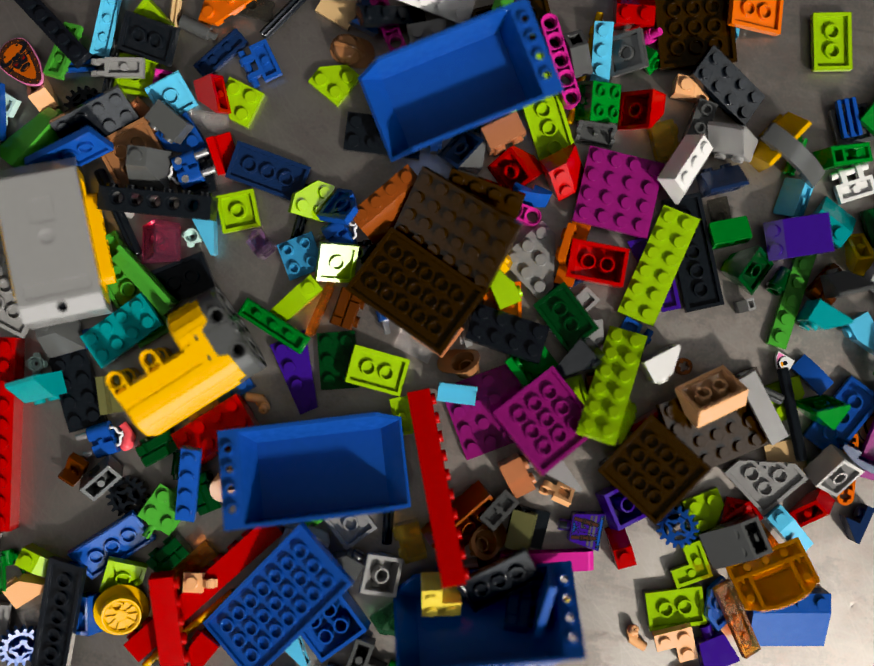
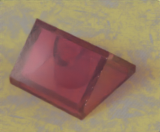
M155 218L145 224L142 231V263L180 261L181 224Z

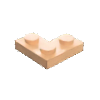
M690 622L652 632L657 652L676 648L680 663L698 658Z

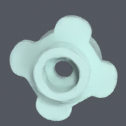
M195 225L181 233V236L190 248H193L198 242H203Z
M35 352L32 357L25 361V366L32 371L33 375H39L43 368L48 367V361L41 357V353Z

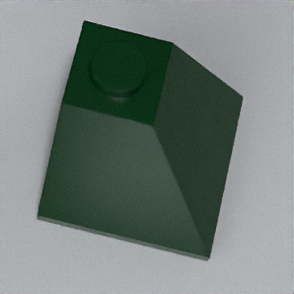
M756 245L732 253L723 263L720 270L727 279L750 295H753L774 263L768 261V255L761 246Z

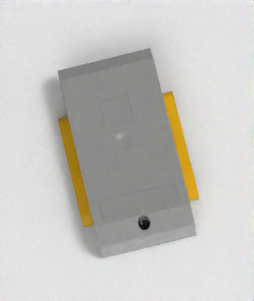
M75 157L0 170V235L13 298L23 325L32 330L113 313L108 285L117 283L111 259L109 242L105 237L107 232L101 209H97L98 193H87L84 172Z

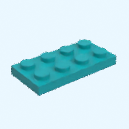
M139 293L81 335L80 338L99 366L105 368L165 324L145 295Z

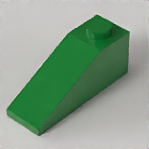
M870 142L831 146L812 152L824 170L873 161Z

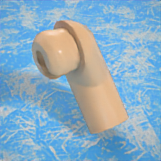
M251 392L246 393L245 401L256 403L259 413L266 414L270 410V403L265 395Z
M635 624L628 625L626 628L627 641L641 651H644L647 647V642L639 638V627Z

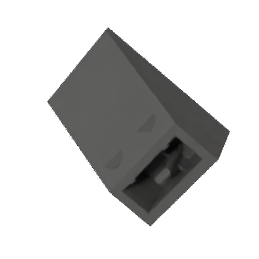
M748 512L698 534L713 570L756 560L773 552L761 522L753 512Z

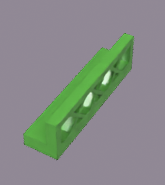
M121 244L117 246L116 249L119 252L111 259L155 308L165 316L179 302L128 246Z

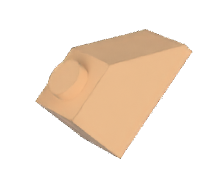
M45 74L44 82L41 86L26 85L27 97L39 112H42L48 106L54 110L59 106L57 95Z
M678 74L673 79L670 93L671 99L693 103L699 98L709 101V95L690 76Z
M26 573L19 577L15 575L6 581V591L3 594L14 608L17 609L43 593L45 577Z

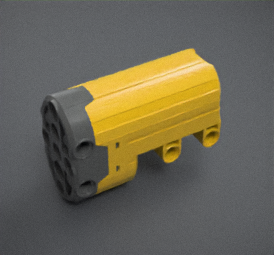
M216 286L209 288L167 316V327L180 348L179 352L173 354L167 347L148 349L139 356V361L146 371L143 375L137 368L129 367L123 370L112 371L106 376L105 382L134 425L146 436L163 434L267 367L263 354L247 326ZM159 351H163V352H164L165 358H164V356L162 355V353H160ZM149 353H151L153 363H150L147 359ZM128 371L132 373L133 379L127 374ZM116 374L118 375L120 384H116L114 381V377Z

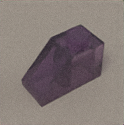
M261 229L259 231L254 230L246 241L254 254L262 260H266L278 249L277 245Z

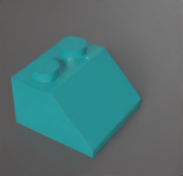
M825 196L811 215L829 212L834 249H838L843 246L853 233L857 219Z
M819 299L806 301L795 321L799 323L798 326L806 331H816L852 324L854 320Z
M62 370L34 375L4 384L5 388L22 402H33L34 405L46 403L45 399H48V401L60 399L61 394L67 393Z

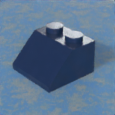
M731 163L720 165V169L713 170L712 167L703 169L696 176L701 198L739 190L749 185V180L740 166H732Z

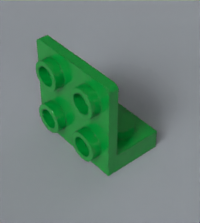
M578 81L577 85L581 98L575 107L574 120L618 123L621 84L600 81Z
M545 346L538 365L514 356H509L505 360L507 366L524 388L550 367L554 366L555 368L558 365V362Z

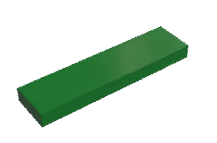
M248 297L237 313L298 354L303 352L311 339Z

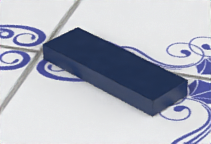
M234 28L193 66L202 77L208 74H216L238 52L242 51L249 42Z

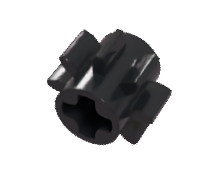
M371 240L358 242L359 251L357 259H361V264H364L376 247V244H371Z

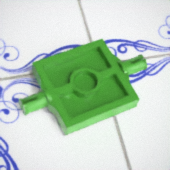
M159 482L137 513V516L148 524V527L142 534L143 537L149 539L154 530L162 531L170 536L181 521L175 520L178 484L173 489Z

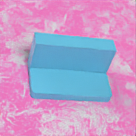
M786 177L773 213L788 216L789 218L804 216L813 188L808 186L802 179Z
M439 381L437 401L475 406L478 387Z

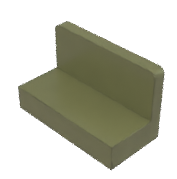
M116 374L114 377V381L116 384H120L118 375ZM106 376L95 377L100 415L125 412L105 382Z
M513 510L505 541L506 548L519 550L525 547L527 551L530 550L538 513Z

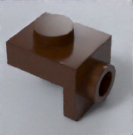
M73 452L68 457L65 468L58 474V478L74 487L86 474L89 462L83 456Z

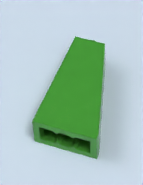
M48 106L0 144V157L13 168L26 166L24 163L25 157L55 143L60 138L49 124V120L61 115L63 112L60 109L55 111Z

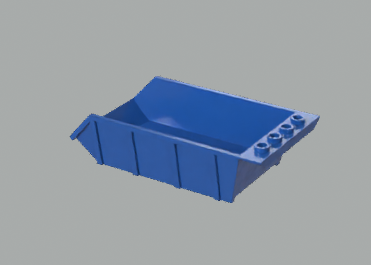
M517 0L377 57L358 77L391 162L564 91L528 0ZM522 17H527V18H528V21H527V22H523V21L521 20V18H522ZM534 35L536 39L531 41L528 37ZM542 54L543 59H537L536 55ZM548 72L551 74V77L545 78L543 74Z
M371 412L217 431L224 531L381 513L411 507L402 419L400 416ZM227 446H231L232 448L231 452L226 453L225 451ZM228 466L233 467V471L231 473L227 472ZM230 486H234V492L232 493L228 491ZM231 506L236 507V511L234 513H230Z
M571 561L536 564L543 574V578L547 565L554 566L557 583L556 594L541 639L534 638L533 625L532 628H528L526 634L503 629L507 598L474 613L461 594V616L422 617L420 600L421 574H414L398 586L396 598H393L396 666H554L560 662L586 659ZM471 569L468 572L470 574L478 569ZM565 578L568 581L564 583L561 581V579ZM542 581L527 588L533 590L532 597H536V600ZM568 597L570 601L566 602L563 598ZM568 616H570V617H572L574 620H573V621H568L566 618H567ZM574 636L577 640L571 641L569 637Z

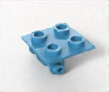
M312 231L277 245L290 281L316 270L319 249Z

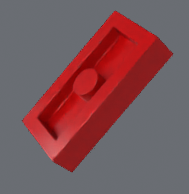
M231 132L205 138L218 176L226 174L235 150Z

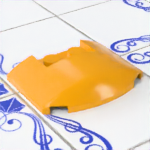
M798 537L771 547L772 553L756 560L725 567L745 610L766 612L791 606L808 596L816 584H819L820 578Z

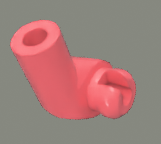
M126 421L118 426L124 433L120 445L123 451L132 449L136 439L135 432Z

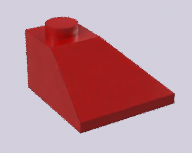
M655 89L621 92L617 130L652 128L664 114L666 94Z
M514 145L488 166L497 182L513 188L515 182L527 186L544 173L534 155Z

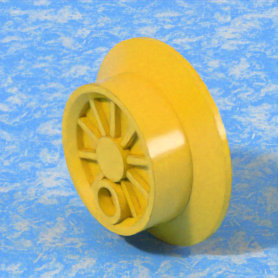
M117 584L105 589L97 597L93 607V616L96 624L103 631L113 635H125L135 629L137 630L142 626L141 623L147 619L149 614L147 596L141 589L130 584Z

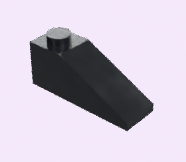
M582 338L555 369L562 378L591 368H596L602 362L600 359L605 354L591 338Z

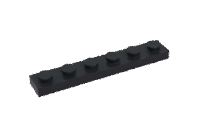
M14 0L77 68L92 57L90 52L41 0Z

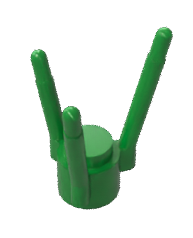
M14 549L0 551V595L2 591H6V566L13 565L14 560H17L19 552L14 553ZM19 567L22 574L26 573L24 569Z

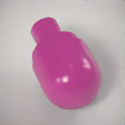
M662 28L643 30L646 46L654 43L657 37L663 34Z

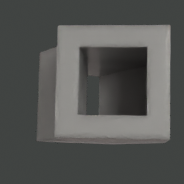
M754 297L733 302L736 314L757 309Z

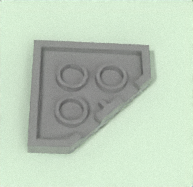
M543 220L508 253L513 262L509 270L538 301L554 288L556 234Z
M737 459L723 471L764 516L809 479L794 462Z

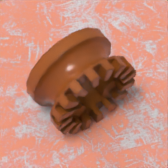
M687 358L677 359L674 371L678 375H687L692 371V362ZM686 362L687 370L680 371L679 363Z

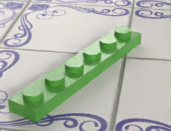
M817 254L793 258L785 292L781 293L765 344L786 349Z

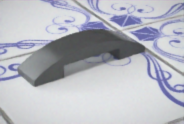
M771 123L760 137L772 151H777L800 173L798 176L811 188L825 174L823 167L813 154L776 123Z

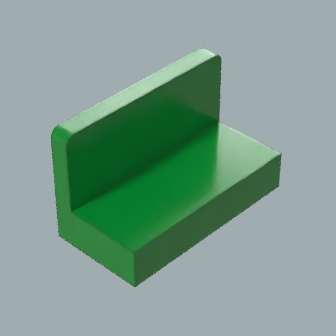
M747 216L711 222L708 225L712 237L711 245L713 250L748 243L753 237Z

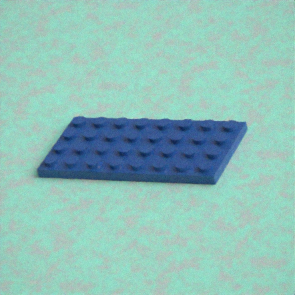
M302 522L202 624L237 666H270L355 581Z

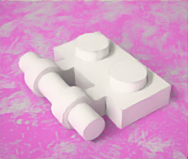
M867 162L853 164L846 169L840 168L829 174L830 181H839V185L833 186L838 205L874 194L873 175L865 176L863 172L869 169ZM854 174L856 179L848 182L847 176Z

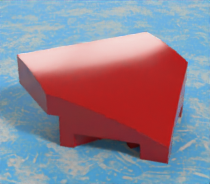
M726 496L720 524L748 512L756 514L760 521L764 518L751 501Z

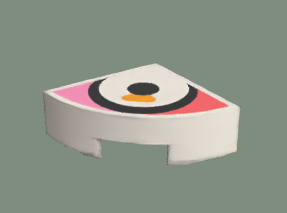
M776 351L774 355L776 369L787 367L790 370L795 360L779 351Z

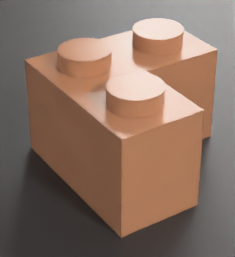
M516 111L482 127L479 136L486 142L485 149L488 155L494 154L496 157L505 152L508 144L513 143V145L522 142L527 132Z
M515 453L497 462L516 499L536 489L534 484L537 482L532 472L528 473L527 469L530 467L523 455L519 456L518 453Z

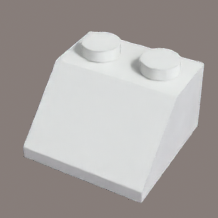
M669 344L641 359L639 367L647 382L660 385L669 380L668 377L674 372L681 349L679 344Z

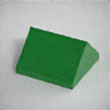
M827 394L795 400L797 409L807 418L832 430L836 429L851 409V404Z

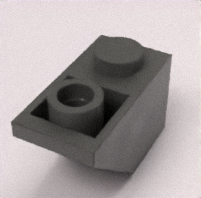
M582 30L563 34L575 78L593 74L589 45Z

